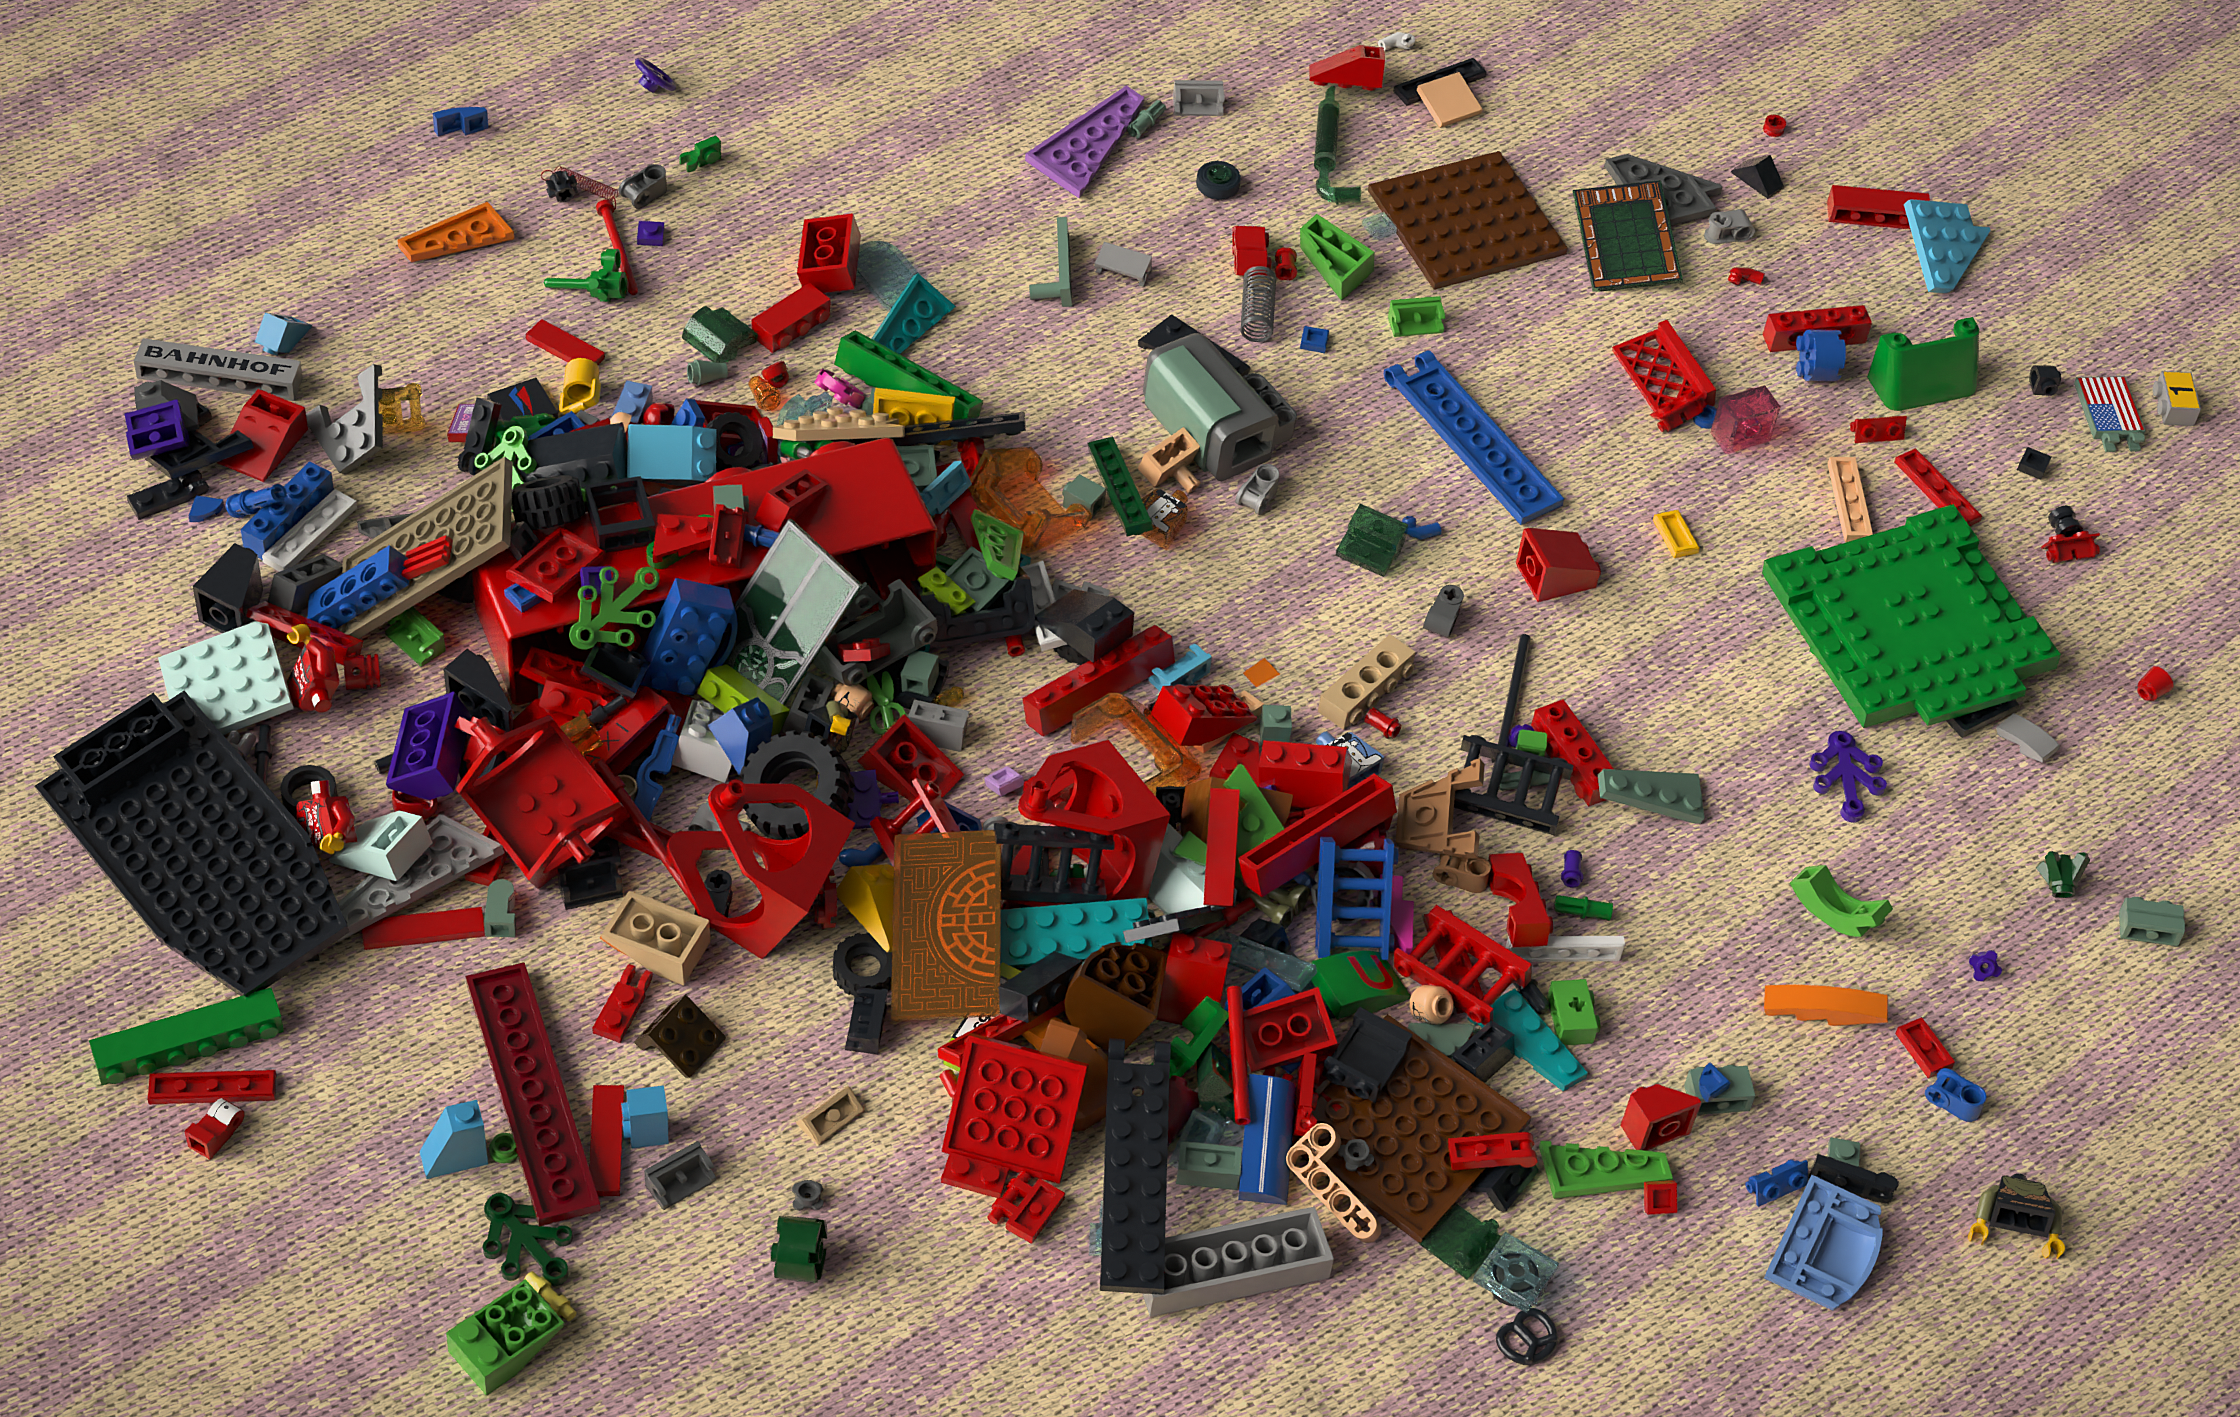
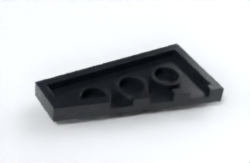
M1171 314L1138 340V347L1154 350L1157 347L1190 334L1200 332ZM1207 338L1241 376L1250 373L1249 365Z

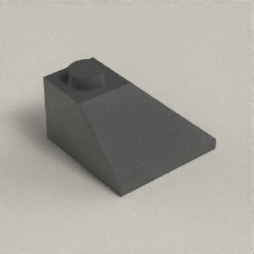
M162 380L145 382L140 386L134 387L137 410L178 399L181 404L187 431L199 429L198 399L195 394Z

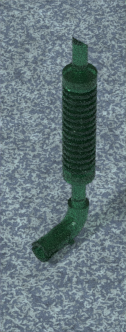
M1331 86L1325 93V99L1318 106L1314 168L1319 171V178L1316 180V191L1322 199L1328 202H1335L1336 205L1345 202L1361 203V186L1331 187V182L1328 179L1329 172L1333 171L1336 166L1340 105L1335 101V86Z

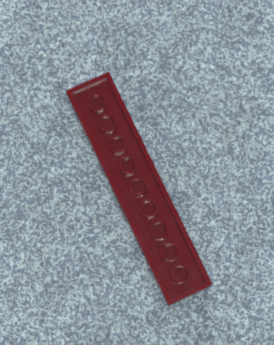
M525 962L465 976L466 985L539 1227L601 1211L600 1201Z

